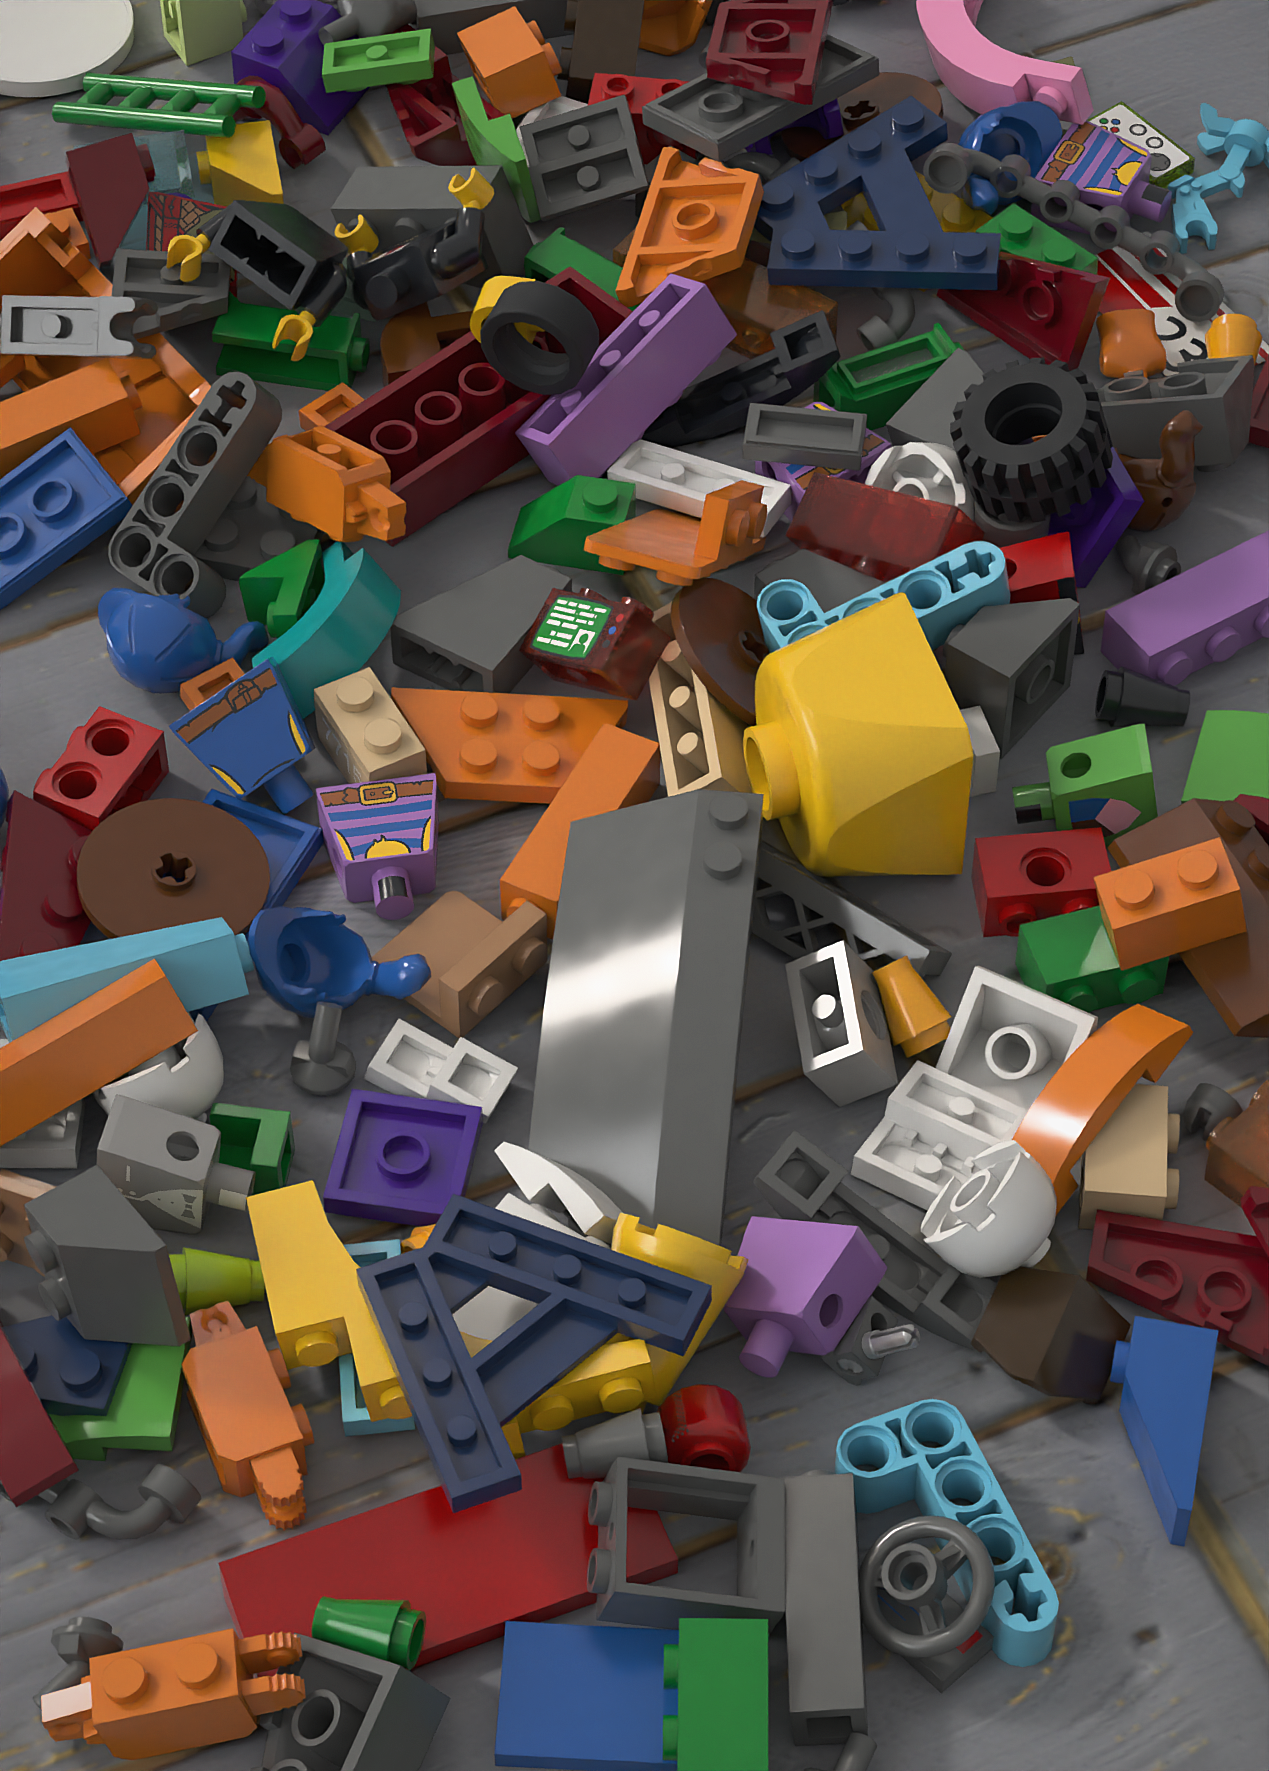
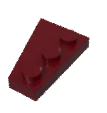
M14 790L7 802L5 821L8 822L0 868V871L3 872L0 896V961L78 946L91 922L82 907L78 895L77 865L81 849L92 831Z
M1097 1209L1086 1281L1176 1323L1218 1330V1343L1269 1366V1258L1257 1236Z

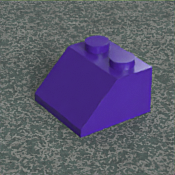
M277 0L231 51L234 84L250 75L264 79L282 91L303 123L312 125L318 132L328 136L370 88L367 87L357 92L343 90L326 93L322 78L324 45L320 41L318 33L319 29L342 16L332 5L317 0ZM354 35L347 40L360 39V37Z

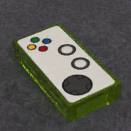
M1122 101L1087 120L1150 152L1152 156L1149 176L1150 184L1166 189L1169 183L1194 172L1195 158Z

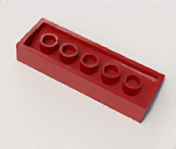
M563 1443L515 1459L521 1473L522 1490L453 1513L442 1485L219 1562L224 1599L240 1639L262 1634L271 1635L273 1632L280 1633L281 1631L283 1633L291 1632L293 1635L298 1633L312 1638V1623L315 1610L323 1596L335 1599L409 1600L411 1609L424 1611L426 1614L424 1641L418 1660L413 1667L415 1668L504 1636L506 1621L541 1623L597 1603V1593H591L587 1590V1568L590 1554L594 1548H598V1526L589 1524L588 1505L594 1482H602L604 1479H583V1477L569 1479ZM627 1507L626 1582L647 1585L677 1574L678 1558L658 1511ZM278 1669L254 1673L253 1675L255 1678L268 1675L272 1677L276 1675Z

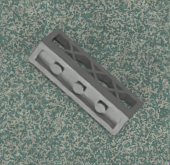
M762 840L758 877L772 886L761 890L758 878L752 933L794 959H799L820 950L815 930L837 924L846 930L850 948L866 964L868 961L884 956H890L898 960L907 955L913 968L921 978H923L924 974L941 975L952 955L951 952L826 877L816 876L805 869L799 861ZM785 893L794 898L800 925L779 931L769 923L764 899ZM810 909L824 917L812 920ZM802 934L805 946L798 943L791 937H795ZM862 940L877 949L864 952Z

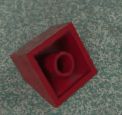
M132 133L66 152L65 162L99 270L111 266L116 257V249H120L147 198L149 191L148 183L155 181L156 173L146 143L136 146Z

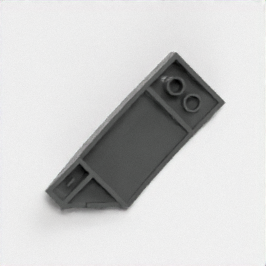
M697 789L571 821L547 981L528 1150L575 1171L606 1194L624 1214L639 1217L638 1223L656 1229L657 1225L661 1224L721 1246L744 1003L762 847L764 794ZM566 1208L563 1213L568 1218V1226L583 1237L589 1236L584 1234Z

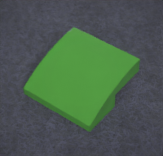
M473 76L453 82L452 87L466 138L478 166L502 165L522 217L530 223L541 220L527 161L511 115L507 114L488 121Z
M1207 710L1181 799L1182 804L1193 798L1233 801L1240 794L1269 798V713Z
M185 1317L190 1338H192L190 1317ZM191 1340L181 1346L133 1343L107 1416H59L49 1414L73 1459L106 1461L108 1448L173 1451L185 1380L181 1364L190 1350Z

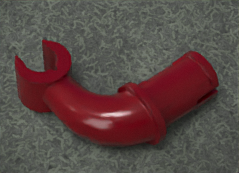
M250 75L240 79L237 83L238 85L263 87L266 93V100L261 108L241 107L232 116L235 123L246 118L255 120L265 118L270 120V123L281 136L278 144L279 152L285 162L293 169H296L301 164H308L326 150L325 142L318 130L312 125L302 122L294 107L278 87L258 76Z

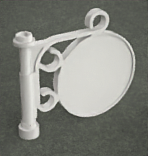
M0 0V94L15 97L55 96L82 89L83 79L88 73H112L125 60L133 45L134 19L130 1Z

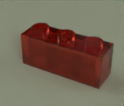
M814 472L785 536L800 549L804 548L883 581L887 579L891 581L964 544L982 541L985 532L957 506Z

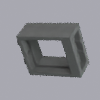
M617 1457L602 1482H594L589 1498L588 1521L590 1525L598 1526V1548H594L590 1554L587 1568V1590L591 1593H597L596 1620L679 1630V1618L768 1619L769 1636L786 1612L785 1478ZM627 1507L737 1521V1596L627 1583Z

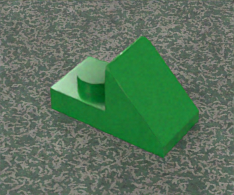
M319 539L306 540L249 570L239 579L238 583L248 622L257 621L267 625L271 638L278 639L295 625L310 609L321 593L325 583V572Z

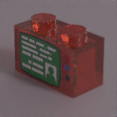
M552 588L519 651L554 681L637 701L671 637L652 621L654 612L635 599L622 597L620 602L608 600L601 594L587 588H581L579 593Z

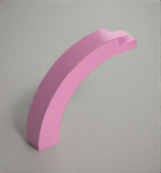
M916 0L920 24L933 65L941 81L951 94L967 107L982 115L998 107L1009 106L1017 102L1039 101L1050 107L1059 120L1081 125L1084 124L1094 111L1081 67L1015 54L990 42L975 28L977 16L984 0Z

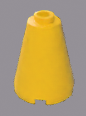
M620 1213L613 1230L611 1250L712 1285V1302L684 1357L646 1343L658 1398L641 1402L637 1407L629 1410L631 1412L640 1408L643 1415L647 1403L660 1407L744 1276L749 1259L744 1256H730L731 1250L658 1224L656 1229L638 1223L639 1217ZM617 1333L604 1345L635 1339Z

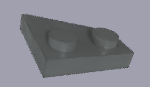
M117 248L111 296L145 298L157 303L158 311L155 315L139 317L133 324V336L135 339H140L228 313L231 266L215 254H202L199 277L193 281L184 282L180 279L182 263H177L169 269L166 268L167 251Z

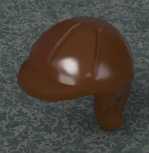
M1183 410L1169 420L1163 428L1159 439L1161 459L1135 458L1119 454L1117 448H1114L1144 500L1127 528L1142 532L1165 528L1177 520L1190 505L1196 492V483L1193 480V468L1195 466L1194 440L1195 436L1204 427L1192 412Z

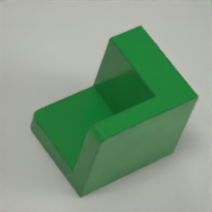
M213 1103L209 1119L210 1125L215 1126L221 1132L219 1163L256 1172L251 1196L286 1187L295 1152L291 1112Z

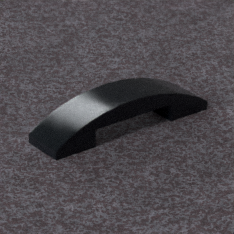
M824 310L771 332L770 335L775 349L685 388L680 399L667 407L649 425L641 440L668 448L707 440L745 426L750 403L783 406L803 393L830 370L841 357Z

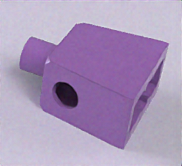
M751 1217L737 1255L749 1259L744 1271L745 1274L723 1307L725 1313L747 1341L739 1356L741 1364L759 1376L773 1378L777 1376L788 1351L815 1355H826L834 1351L887 1270V1266L858 1226Z

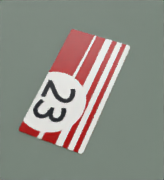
M1143 232L1148 237L1151 236L1149 232ZM1118 246L1095 255L1098 257L1097 275L1110 278L1099 312L1104 314L1125 309L1153 311L1155 314L1156 332L1166 351V369L1162 372L1165 376L1179 373L1177 363L1209 359L1205 334L1211 328V323L1215 318L1225 314H1235L1222 302L1217 313L1211 319L1204 322L1187 320L1178 312L1175 305V294L1183 281L1182 279L1169 272L1163 274L1147 272L1142 267L1139 257ZM1153 248L1158 256L1167 257L1163 250ZM1263 340L1255 366L1266 361L1269 355V345Z

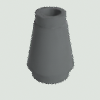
M638 1408L577 1431L575 1434L561 1436L569 1479L583 1477V1479H604L617 1457L668 1463L659 1412L642 1415L641 1409Z

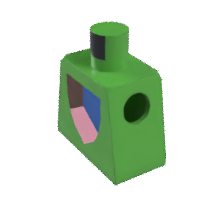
M1145 723L1052 746L1045 752L1050 782L1012 787L1017 824L1055 819L1057 831L1101 827L1106 850H1108L1107 848L1114 839L1158 817Z

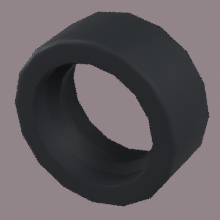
M540 281L517 282L504 289L480 330L481 348L489 364L504 379L517 387L541 395L562 394L576 387L599 347V329L591 312L575 296L558 286ZM524 322L542 328L552 334L563 345L566 353L555 354L539 349L529 343L517 331L514 323Z

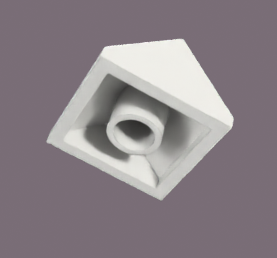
M975 966L936 1069L1029 1110L1062 1064L1097 1030L1098 1017L986 968Z

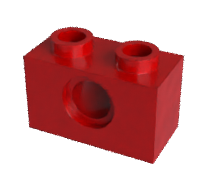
M1102 828L975 838L971 879L983 937L1005 935L1018 937L1021 924L1099 906L1093 877L1111 872Z

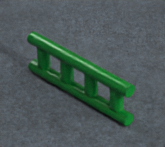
M88 73L83 79V89L86 94L76 103L56 102L52 108V117L57 123L230 138L233 136L236 128L235 120L232 116L241 107H263L266 93L261 86ZM114 96L127 97L118 106L106 105ZM155 100L169 101L160 110L147 109ZM198 103L212 104L204 113L190 112Z

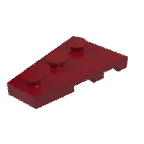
M1001 251L997 290L938 289L936 296L1027 358H1044L1047 365H1050L1055 360L1066 362L1069 370L1072 371L1079 367L1110 278Z

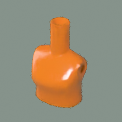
M1146 309L1115 310L1104 313L1096 319L1100 341L1099 364L1103 375L1119 379L1124 378L1123 373L1143 370L1144 377L1148 378L1160 374L1166 369V351L1156 332L1155 314L1153 311Z

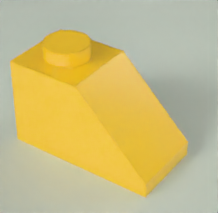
M270 120L236 124L235 132L230 138L205 136L206 151L196 152L200 185L211 184L214 204L229 206L234 200L284 204Z

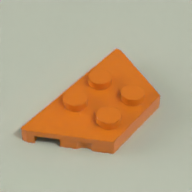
M663 147L615 290L619 302L627 308L642 303L670 273L701 282L742 267L764 194L759 174L740 168H726L721 162L705 157L698 163L699 165L683 161L679 149Z
M396 687L391 689L392 701L425 748L426 762L432 767V773L436 775L439 790L444 798L550 804L603 723L605 722L623 729L628 713V700Z

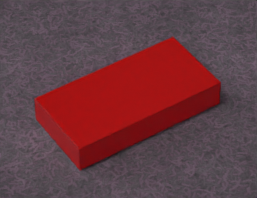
M68 171L0 186V240L8 235L35 207L43 214L72 208L78 221H84Z

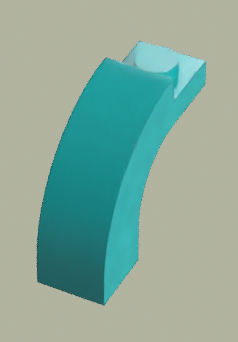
M337 541L322 552L325 583L314 604L287 632L252 658L253 668L270 657L275 659L303 719L315 711V688L360 670L388 633L400 606L401 590L364 548L354 554L344 542Z

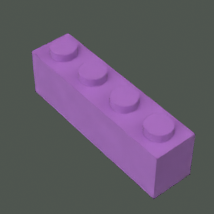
M670 273L598 347L577 386L562 394H552L515 434L550 483L559 486L576 475L603 478L606 470L633 442L642 438L649 425L667 407L680 399L683 390L706 367L717 361L722 350L737 336V333L706 284Z
M1269 530L1106 610L1101 653L1118 670L1122 666L1175 686L1181 683L1189 674L1213 662L1225 661L1235 654L1237 650L1263 637L1269 638Z

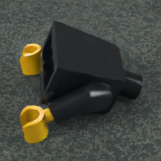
M475 167L471 169V174L467 181L460 174H457L449 183V191L463 205V208L457 211L456 219L379 250L374 254L371 253L378 246L379 240L361 214L358 215L359 222L353 231L348 232L342 223L335 227V236L348 248L349 256L347 257L346 264L351 297L361 308L370 311L376 321L440 297L489 268L482 254L485 214L481 209L492 200L494 189Z
M234 200L233 203L196 230V238L189 235H179L170 241L166 268L169 269L177 263H182L180 279L182 281L189 282L199 277L202 254L208 250L290 310L297 309L299 315L291 314L281 318L272 343V348L275 349L282 340L289 339L295 341L297 344L291 357L292 361H299L304 357L313 333L312 326L320 327L342 300L347 289V271L342 264L348 253L346 245L287 204Z

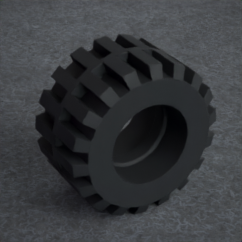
M1031 358L1029 364L1019 365L1018 360L1005 363L1006 369L999 372L992 369L983 374L984 381L980 385L972 383L964 391L966 401L957 402L953 410L955 421L950 423V434L959 464L974 500L978 505L984 503L986 511L997 517L1005 512L1008 521L1021 522L1024 516H1030L1033 523L1046 521V515L1055 512L1061 517L1071 512L1069 506L1077 502L1083 505L1091 499L1090 489L1102 487L1107 479L1105 469L1112 466L1113 454L1111 448L1113 444L1097 390L1093 383H1088L1086 374L1078 368L1070 371L1066 362L1055 360L1050 365H1047L1044 358ZM1047 435L1036 442L1018 445L1031 437Z

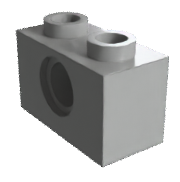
M844 941L785 964L804 1074L839 1107L898 1085L886 1015L878 984L872 974L874 971Z

